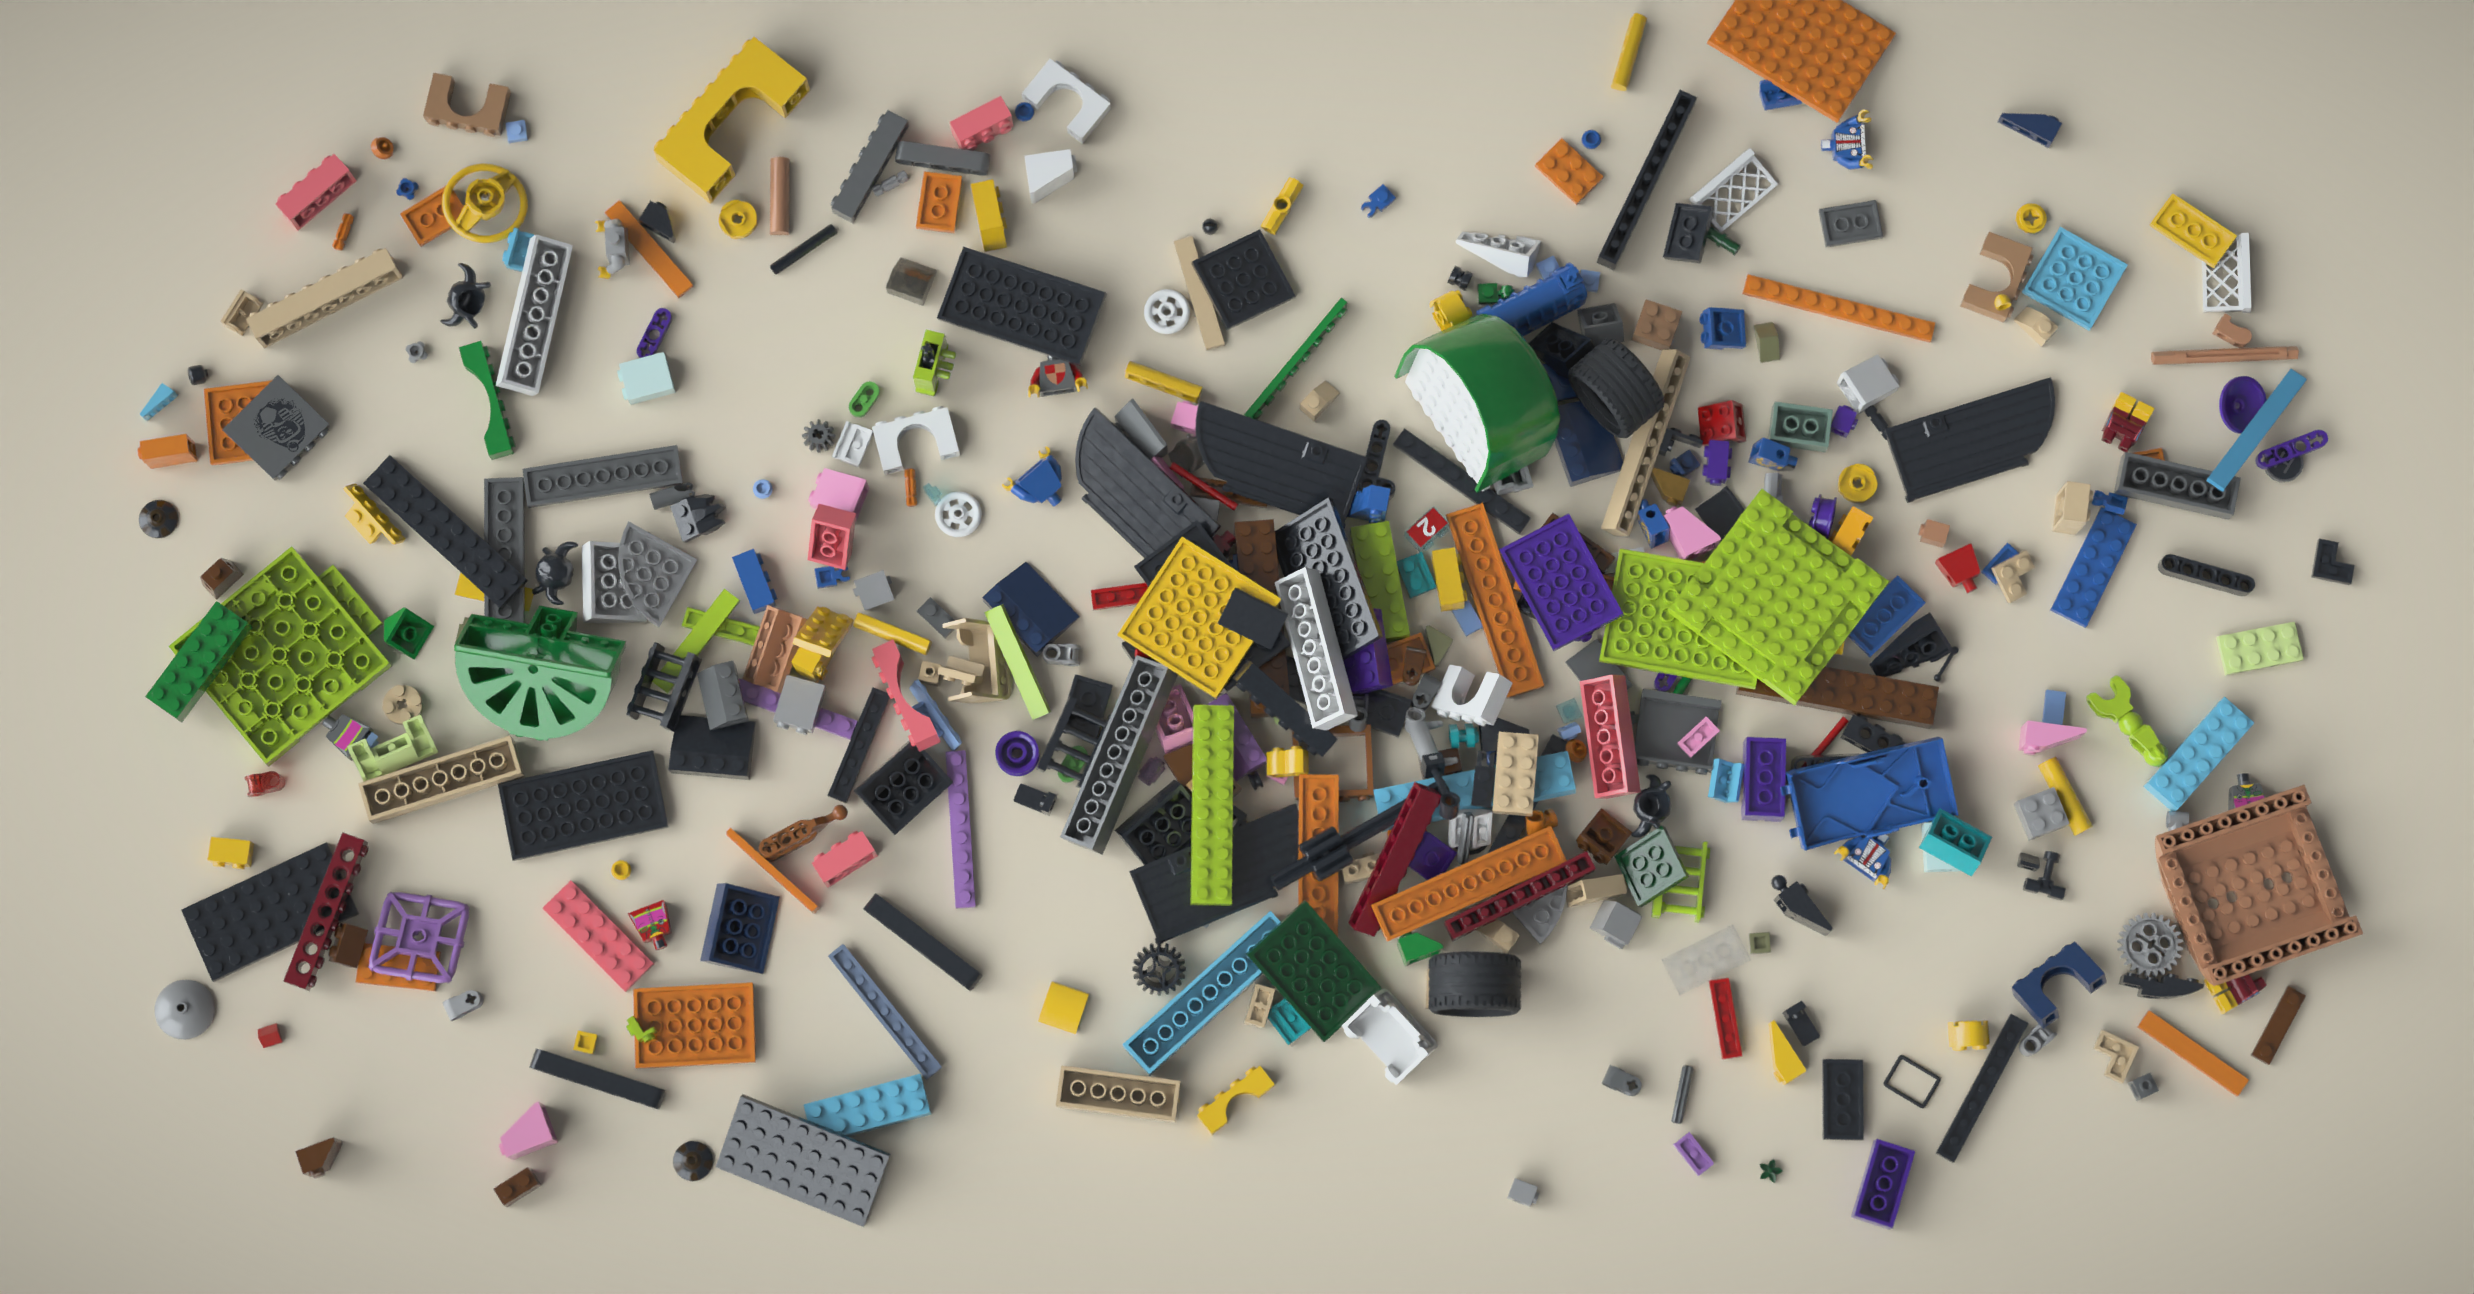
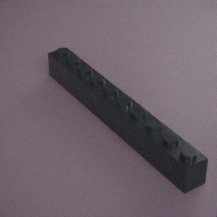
M1679 90L1598 256V264L1613 271L1615 270L1693 110L1697 97Z

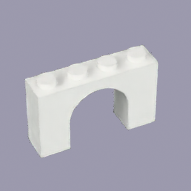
M1049 59L1022 92V99L1038 110L1056 90L1070 89L1075 91L1081 97L1083 105L1076 117L1067 126V132L1083 144L1111 110L1110 100L1103 94H1097L1090 84L1081 82L1079 76L1071 71L1069 73L1066 71L1062 63Z
M935 407L927 413L919 411L911 417L900 416L895 418V421L888 423L887 421H881L872 427L885 475L904 470L898 445L903 434L911 429H925L935 437L941 460L960 456L948 407Z
M1449 665L1431 707L1437 711V715L1443 718L1449 716L1454 720L1460 721L1462 719L1471 724L1474 721L1481 726H1485V724L1494 725L1512 682L1500 674L1487 672L1475 697L1465 704L1467 692L1475 675L1463 667Z

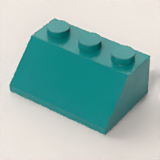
M1940 808L1925 833L1919 848L1972 877L1983 860L1992 836Z

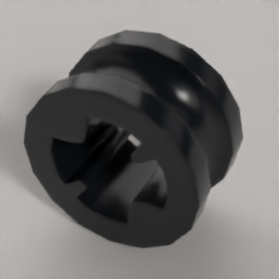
M1257 771L1253 775L1248 774L1254 791L1258 787H1264Z

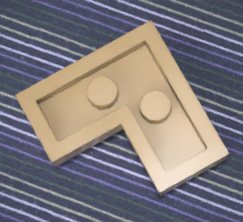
M2023 550L1991 568L2008 603H2012L2027 594L2019 578L2022 574L2035 568L2027 550Z
M2101 1030L2093 1049L2111 1057L2104 1076L2122 1084L2139 1047Z

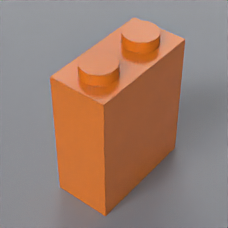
M187 434L140 441V447L138 448L139 459H142L144 464H147L151 469L197 462L195 442Z

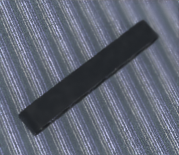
M875 893L863 908L873 918L969 991L982 978L983 975L878 894Z
M537 1048L529 1068L658 1110L666 1090Z

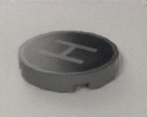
M2278 449L2280 457L2286 458L2288 456L2286 449ZM2273 454L2268 458H2264L2263 462L2267 464L2270 459L2274 458ZM2303 457L2294 458L2268 468L2265 471L2274 481L2280 483L2292 481L2303 469Z

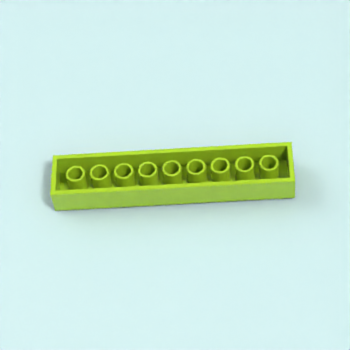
M1234 705L1193 706L1191 905L1230 906L1232 904Z

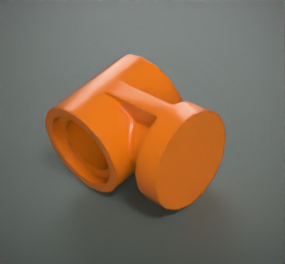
M1551 808L1546 809L1545 812L1533 810L1532 816H1526L1527 835H1531L1549 826H1552V828L1558 826L1557 816Z

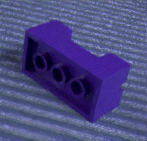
M1746 737L1743 742L1744 784L1741 820L1781 822L1785 817V795L1782 796L1780 787L1785 786L1786 738Z

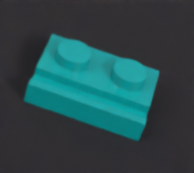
M1422 552L1397 561L1398 571L1410 599L1437 588Z
M1285 998L1269 1010L1267 1018L1288 1046L1311 1029Z

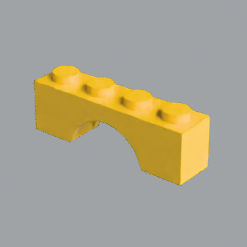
M1261 1066L1250 1068L1245 1072L1247 1076L1242 1080L1238 1078L1229 1085L1231 1089L1226 1093L1222 1090L1214 1097L1215 1101L1210 1105L1206 1103L1198 1109L1200 1113L1197 1114V1117L1211 1135L1228 1123L1226 1109L1233 1098L1242 1094H1250L1260 1098L1275 1086Z

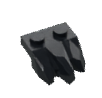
M703 494L689 497L670 506L683 542H688L701 535H708L725 524L723 519H718V514L726 507L722 503L713 505L715 495Z

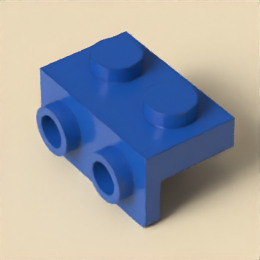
M1760 81L1759 95L1765 111L1802 104V101L1775 86L1771 81Z

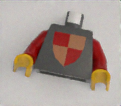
M1047 355L1048 361L1040 362V367L1034 371L1030 380V386L1028 387V397L1031 398L1033 393L1037 394V398H1039L1040 396L1080 392L1079 388L1082 386L1088 389L1087 380L1075 364Z

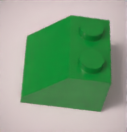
M1411 931L1401 935L1397 941V947L1405 966L1440 954L1444 949L1443 944L1419 933L1412 934Z

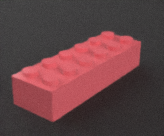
M1612 674L1580 681L1595 798L1610 799L1640 793L1625 675Z

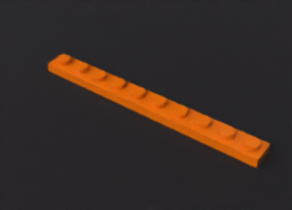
M1749 274L1747 275L1742 293L1743 295L1929 343L1931 342L1935 322Z

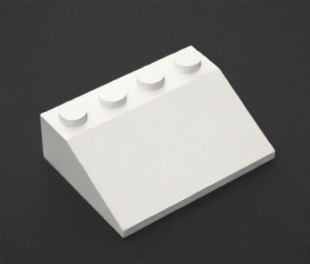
M589 541L582 545L584 623L647 621L635 608L624 590L618 565L620 543Z

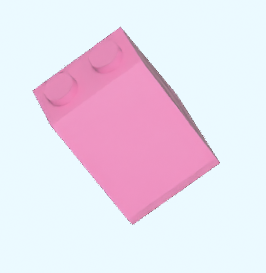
M824 468L823 473H819L817 476L816 484L818 485L816 490H812L809 496L811 508L816 509L818 504L846 510L856 513L857 521L869 491L867 481Z
M1675 506L1666 511L1664 519L1669 526V539L1679 559L1690 561L1717 548L1721 541L1720 536L1683 506L1680 508Z
M540 1102L534 1103L500 1138L502 1143L499 1144L502 1155L514 1160L558 1143L545 1105Z

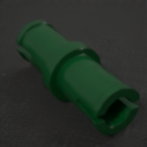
M1710 226L1707 238L1715 242L1717 247H1723L1735 256L1741 248V244L1727 237L1726 233L1722 234Z

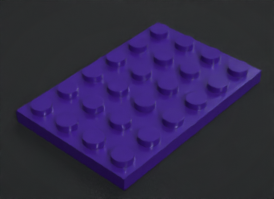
M1569 513L1499 549L1553 651L1624 616Z

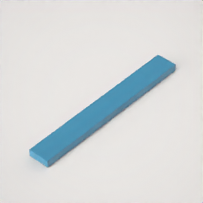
M2292 369L2288 371L2208 477L2207 482L2222 492L2304 385L2307 380Z

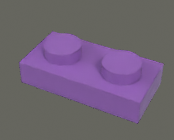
M1690 1132L1673 1144L1697 1176L1714 1164Z

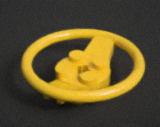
M481 163L461 169L449 180L443 192L442 208L447 222L459 235L474 242L493 243L508 238L509 233L513 232L514 227L519 229L527 214L528 199L522 183L513 173L498 165ZM489 171L497 173L498 175L492 178L476 179L470 183L466 191L465 206L457 220H455L450 208V196L455 185L463 177L474 172ZM514 185L520 198V210L514 223L506 230L494 235H478L469 232L480 220H490L502 211L505 203V194ZM482 197H489L487 201L482 200Z

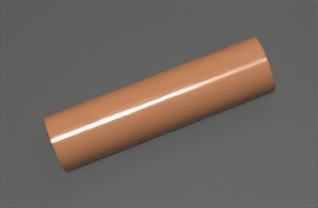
M773 157L770 159V235H790V159L786 157Z

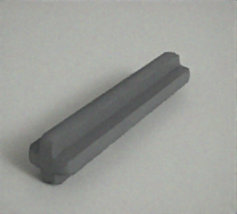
M1471 812L1463 813L1457 853V861L1461 865L1467 863L1469 859L1474 815Z
M1684 1065L1681 1071L1671 1120L1675 1124L1683 1122L1693 1073V1067Z

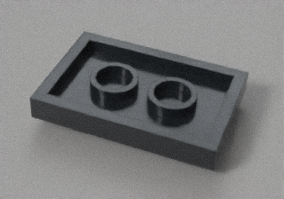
M1675 204L1663 254L1665 260L1701 263L1714 211L1712 206Z
M1075 674L1068 698L1070 696L1076 698V704L1079 705L1078 708L1103 719L1113 685ZM1070 715L1068 722L1071 726L1098 737L1101 726L1077 715Z

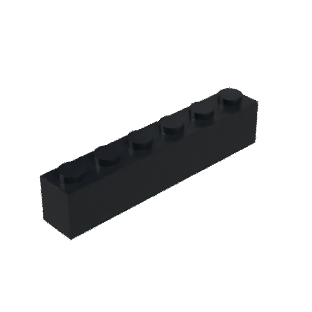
M1248 660L1233 677L1237 682L1235 684L1237 688L1243 693L1245 691L1251 694L1249 698L1257 705L1261 703L1265 707L1263 711L1271 718L1274 716L1280 720L1278 724L1286 731L1290 729L1294 733L1292 737L1300 744L1302 741L1308 745L1306 749L1312 755L1318 754L1323 757L1338 740L1328 730L1313 728L1309 713L1251 661Z

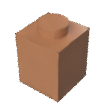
M1927 519L1919 528L1920 542L1943 548L1950 525Z

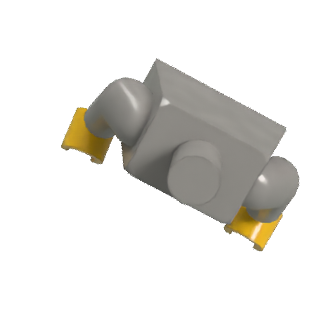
M619 219L595 221L598 224V229L595 231L605 232L606 256L610 264L607 267H598V271H600L598 278L609 279L611 274L622 269L624 265H630L628 229L622 227V221Z

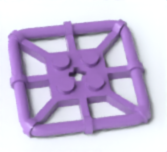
M403 892L388 893L383 903L378 926L374 930L375 938L369 958L370 970L380 974L404 977L410 981L416 979L435 983H450L456 972L461 948L464 947L465 943L463 939L469 919V906L459 901L434 898L428 894L422 896ZM397 900L424 904L421 917L406 914ZM391 904L395 906L402 916L400 930L385 928ZM431 905L455 909L441 919L427 918ZM461 915L456 939L440 937L442 927ZM419 933H422V936L424 938L420 941H417L416 938H414V936H417ZM383 936L398 937L395 948L378 958ZM438 944L454 946L447 972L436 957ZM398 954L411 956L407 970L381 966ZM417 957L431 959L442 975L414 971Z

